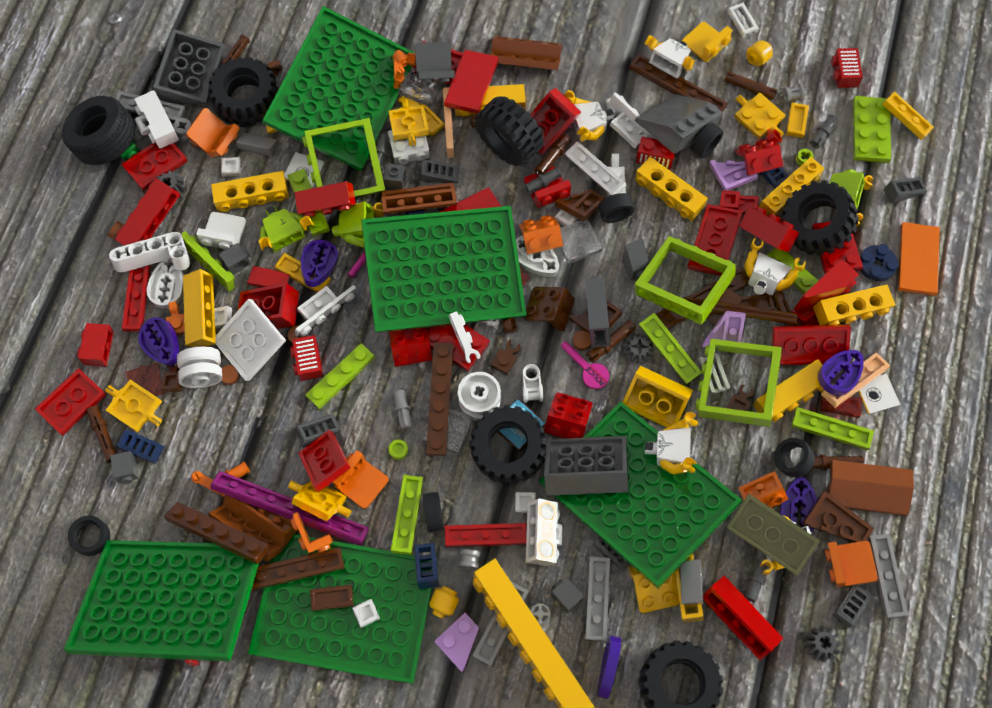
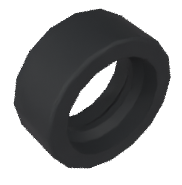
M714 123L708 124L693 141L691 150L699 157L705 158L721 141L724 131Z
M626 193L611 195L598 204L601 219L606 223H615L627 219L635 211L632 198Z
M788 438L777 446L774 452V462L776 467L785 475L791 478H799L806 475L812 469L815 462V454L813 449L804 440ZM794 448H802L804 450L802 461L797 466L788 468L785 465L786 455Z
M439 493L423 494V506L428 532L444 530Z
M92 515L76 519L68 531L70 546L76 552L85 556H94L101 553L106 541L110 540L108 526L101 519ZM89 524L99 527L101 535L93 546L83 547L79 544L78 535L83 527Z

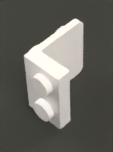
M212 212L206 228H198L196 235L201 245L226 250L236 243H240L246 219L244 217Z

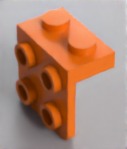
M204 108L187 130L186 136L211 158L224 156L227 153L228 146L237 138V132L240 127L236 124H224L210 110Z
M546 215L542 216L540 220L533 221L529 219L519 225L527 254L563 246L560 225L555 217Z
M356 450L354 454L351 453L346 458L351 468L332 483L337 490L361 508L367 509L389 482V478L367 462L364 455Z
M299 513L292 514L293 518L290 520L294 530H299L302 536L299 538V542L303 550L307 549L308 553L317 550L320 553L330 548L329 544L333 542L330 533L310 541Z
M868 541L837 545L836 542L828 543L825 555L827 562L831 561L830 578L831 582L836 583L837 588L871 583L878 580L871 545Z

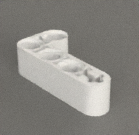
M171 232L113 249L109 254L113 267L117 272L130 271L168 259L172 260L173 266L177 270H185L190 265L182 235L178 232Z

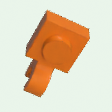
M176 301L169 302L171 316L166 317V321L172 324L177 336L185 334L184 313L180 314V308Z

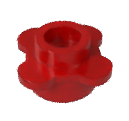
M767 129V142L773 141V143L778 144L782 141L781 135L776 129L772 131Z

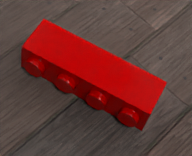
M156 178L149 185L145 195L139 200L135 210L128 216L125 225L118 231L115 240L125 246L150 239L180 196V193Z
M725 575L703 594V600L760 661L784 639Z

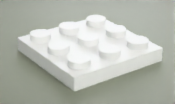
M250 299L243 304L216 335V345L245 381H250L286 341L255 302Z

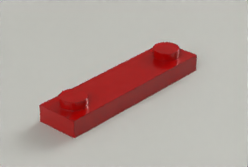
M151 265L129 271L122 330L124 332H139L144 324Z
M526 523L445 526V547L526 545Z

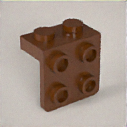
M534 287L526 307V317L523 318L526 321L550 322L557 331H565L575 298L565 287Z

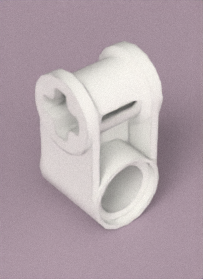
M529 364L524 367L522 375L523 402L527 403V401L534 400L543 402L540 370L536 365ZM533 372L536 377L528 378L526 374Z

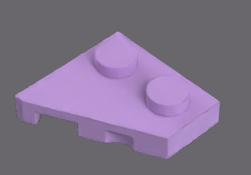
M711 160L709 162L710 168L724 191L732 190L758 178L757 173L753 175L746 174L744 161L716 163V160Z
M725 311L703 341V347L710 345V339L741 342L746 314Z
M464 613L434 641L461 672L465 669L479 627Z

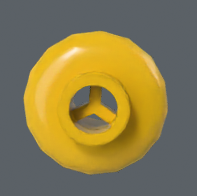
M763 40L754 43L746 51L748 62L756 67L765 64L772 57L771 45Z
M446 586L436 588L429 602V606L433 609L432 613L440 618H444L445 615L452 616L459 603L458 592Z

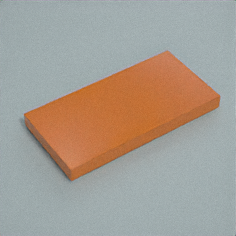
M902 222L898 291L937 295L940 227Z

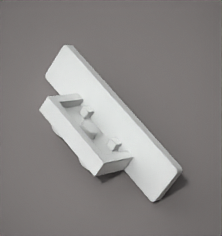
M614 93L609 104L619 115L611 121L610 126L634 149L640 145L642 136L656 139L635 122V119L640 116L637 110L632 108L623 97Z
M353 285L336 297L326 286L300 305L297 311L306 321L295 329V336L298 338L301 335H307L312 330L311 327L324 322L327 318L326 316L337 312L341 308L340 305L345 301L347 303L355 297L356 287Z

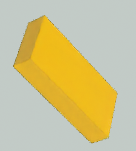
M791 102L786 135L804 138L809 105Z

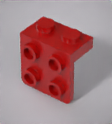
M766 139L758 140L754 145L743 144L739 146V149L734 150L735 154L744 157L747 175L783 167L780 145L773 143V141L767 142Z
M555 166L550 167L547 170V172L552 170ZM535 173L524 177V183L527 184L538 178ZM562 177L549 183L548 187H542L532 193L531 197L537 209L554 203L557 199L569 197L571 194V184L569 180L563 181Z
M427 327L389 331L395 367L432 361Z
M556 393L548 413L544 433L564 439L583 438L593 403L567 394Z

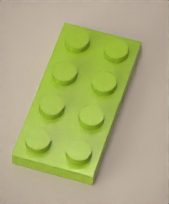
M854 96L853 160L889 163L891 161L890 111L882 105L887 98Z

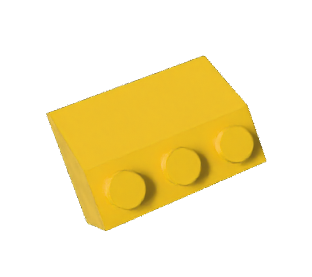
M640 366L622 403L633 412L664 427H669L680 420L693 390Z

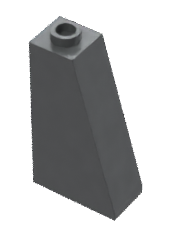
M604 277L585 279L591 348L611 346Z

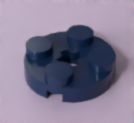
M885 244L869 246L860 256L863 265L861 273L868 279H876L879 282L888 280L898 267L895 254ZM876 260H879L881 262V266H879L878 264L875 265L874 262Z

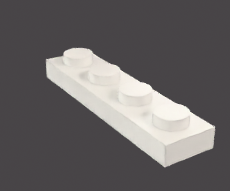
M578 141L565 153L568 159L609 195L618 194L626 186V183Z

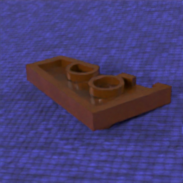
M825 491L820 494L802 522V525L852 543L867 541L874 529Z

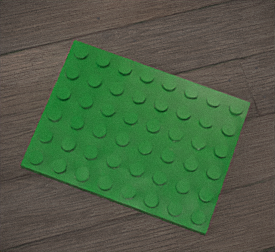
M322 6L262 123L303 143L304 131L370 118L374 141L376 142L389 115V111L392 109L412 68L410 65L404 67V81L399 89L394 88L392 55L398 50L405 54L414 52ZM364 126L312 137L314 149L362 171L369 156Z
M511 206L361 219L375 333L451 325L448 315L456 311L458 315L462 314L465 323L500 320L510 317H526Z
M619 402L583 438L626 436L628 492L552 496L659 589L741 504L742 499L699 464L691 465L695 469L694 473L686 471L674 475L657 465V454H645V442H657L658 431L625 404ZM543 476L539 480V484L546 489Z
M294 534L283 551L271 559L270 564L318 553V551L315 550L308 553L307 549L303 550L299 542V538L302 536ZM309 537L310 541H313V540H315V539H318V538ZM333 541L329 544L330 548L327 550L341 548L345 569L264 588L248 651L249 655L414 685L432 588L419 589L415 555L395 554L388 550ZM432 560L421 561L420 563L432 562ZM433 568L421 570V572L432 571ZM352 585L354 607L372 599L380 619L361 628L352 609L353 607L312 612L310 590Z
M107 540L64 651L66 654L230 662L259 563L255 564L213 543Z

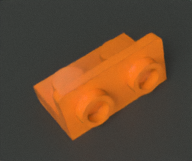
M775 471L738 487L744 500L748 494H751L769 507L780 505L788 500L787 494Z

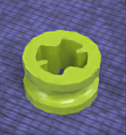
M801 149L796 155L795 160L801 166L810 157L814 158L810 150Z

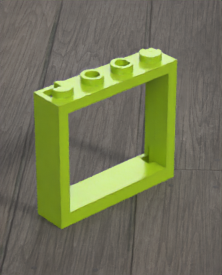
M370 118L304 131L305 136L302 137L304 147L309 149V154L306 157L308 165L313 167V172L310 173L312 183H316L317 187L323 186L312 137L364 126L377 186L356 190L354 195L357 198L385 191Z
M668 236L636 281L635 295L702 325L735 277L736 264L717 257L713 253L703 251L697 246L689 245L680 239ZM670 251L723 273L701 306L648 283Z
M710 339V345H706L705 348L707 362L702 365L704 380L699 382L698 391L701 392V397L697 398L695 409L699 412V417L771 427L782 347ZM715 351L772 358L764 413L706 406Z

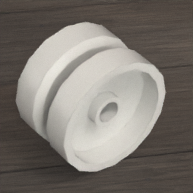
M193 347L178 353L179 384L187 388H205L220 383L222 381V368L219 366L221 364L220 352L212 347Z
M474 372L462 379L458 387V403L460 410L466 417L476 421L478 419L481 420L485 412L490 413L493 411L492 408H500L501 389L498 381L492 375L486 372Z

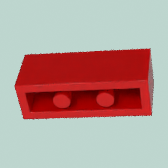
M347 181L294 192L297 213L309 216L310 218L316 217L318 213L327 215L332 214L333 210L347 211L350 210V207L356 206L353 184Z
M757 206L756 209L748 207L739 227L773 247L789 252L799 234L798 231L793 229L794 225L787 221L780 222V217L772 213L770 215L766 214L767 210Z

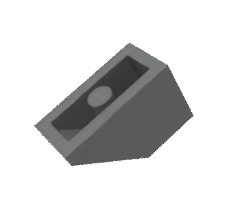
M642 238L626 244L624 247L621 262L631 280L638 279L649 264Z

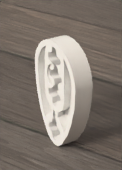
M523 235L516 239L520 267L539 276L554 277L558 274L559 262L553 249L527 254L525 247L519 248V244L524 245ZM534 255H540V259H533ZM554 265V270H548V266Z
M171 259L161 261L157 265L147 286L148 298L154 306L161 309H169L168 303L176 301L178 305L184 297L183 270H177L174 266L168 269L167 266H170L172 263ZM169 279L171 282H169L167 285L169 291L166 292L167 299L164 300V302L162 303L160 300L164 299V294L162 291L166 290L164 282H167V280Z

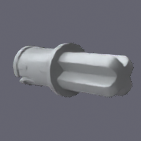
M398 390L393 393L396 404L395 412L398 414L400 428L408 429L412 426L409 415L410 406L407 405L405 391Z

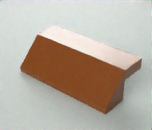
M494 36L490 55L497 56L498 63L558 70L562 43Z
M453 183L382 192L384 214L457 205Z
M839 460L831 461L830 483L826 487V492L848 509L908 516L914 491L912 469Z
M225 495L222 506L208 513L209 517L267 543L270 550L263 557L265 561H269L280 554L296 533L290 519Z

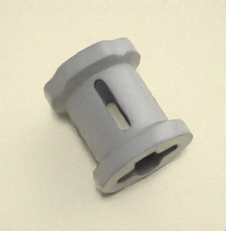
M804 86L784 87L783 98L785 103L798 99L803 101L805 99Z

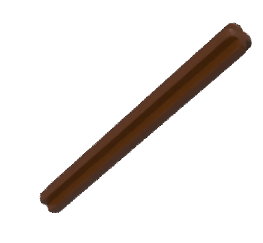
M683 297V299L698 306H701L705 301L703 299ZM717 302L711 311L724 314L725 311L741 312L746 314V318L792 325L797 320V314L723 302Z

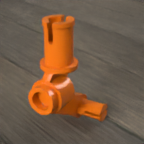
M398 50L392 55L394 88L399 89L404 81V67L416 65L415 53L405 54Z
M242 462L229 471L228 469L225 470L224 473L240 478L250 473V470L246 463ZM195 471L191 475L194 483L200 484L225 497V494L210 489L213 480L199 471Z

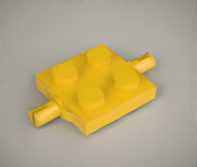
M762 93L757 94L749 101L741 96V94L736 98V101L742 105V108L735 113L734 118L759 140L767 134V129L771 131L776 129L781 137L784 135V132L777 125L785 118V114Z
M402 99L401 108L389 111L393 139L395 141L408 138L409 145L412 146L413 141L415 146L417 144L415 137L429 135L424 105L409 106L408 99H405V103L404 99Z
M131 379L119 391L111 385L105 389V392L113 396L112 402L106 411L137 433L148 421L156 426L162 423V419L154 415L155 410L162 401Z
M293 480L290 481L288 488L298 492L293 497L292 504L325 521H328L336 513H340L347 518L351 515L352 510L342 506L346 501V495L328 486L318 492L313 487L311 481L304 485H300Z

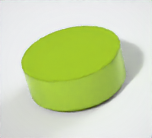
M400 439L392 441L388 447L389 455L395 460L404 459L408 454L406 442Z

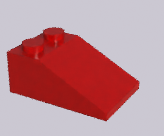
M556 88L549 91L530 114L537 122L536 124L540 127L543 134V146L538 151L541 155L545 154L581 114V111Z
M841 259L802 296L794 310L797 312L812 308L820 300L848 294L856 285L855 279L859 274Z
M288 283L240 292L238 310L250 299L255 302L276 329L295 326L299 292Z

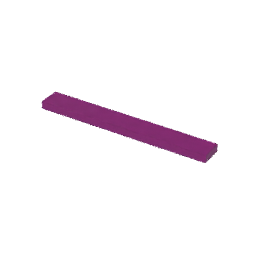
M222 471L218 472L210 486V489L288 519H292V514L298 512L304 525L327 534L330 533V535L362 546L369 530L367 526L335 514L328 521L320 519L293 505V498Z

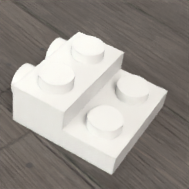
M392 130L388 131L396 165L407 164L417 160L423 161L426 158H430L426 136L415 137L417 144L414 146L412 141V146H410L408 138L394 141Z

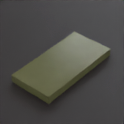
M751 494L747 495L726 527L795 575L799 574L820 543L819 539Z

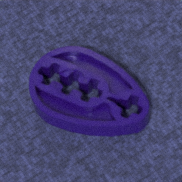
M315 240L304 247L301 256V273L307 286L317 287L335 270L338 263V250L331 242ZM325 248L321 257V263L315 265L318 262L317 257L320 256V250Z
M159 317L147 320L139 331L138 341L140 347L155 361L168 366L175 365L177 363V354L179 353V343L172 324Z
M847 350L829 358L818 371V380L822 388L836 396L848 394L858 383L862 375L863 355L857 350ZM853 357L855 361L849 364L851 358ZM843 369L845 372L831 385L830 382Z
M801 477L795 479L786 490L788 500L780 504L779 513L788 517L790 521L797 522V517H794V515L798 512V507L794 505L800 502V505L804 508L800 511V516H803V518L799 521V525L806 527L802 525V522L817 498L809 481ZM799 483H801L802 487L805 488L802 490L801 494L799 488L796 487Z
M609 635L600 669L597 697L609 698L620 655V637Z

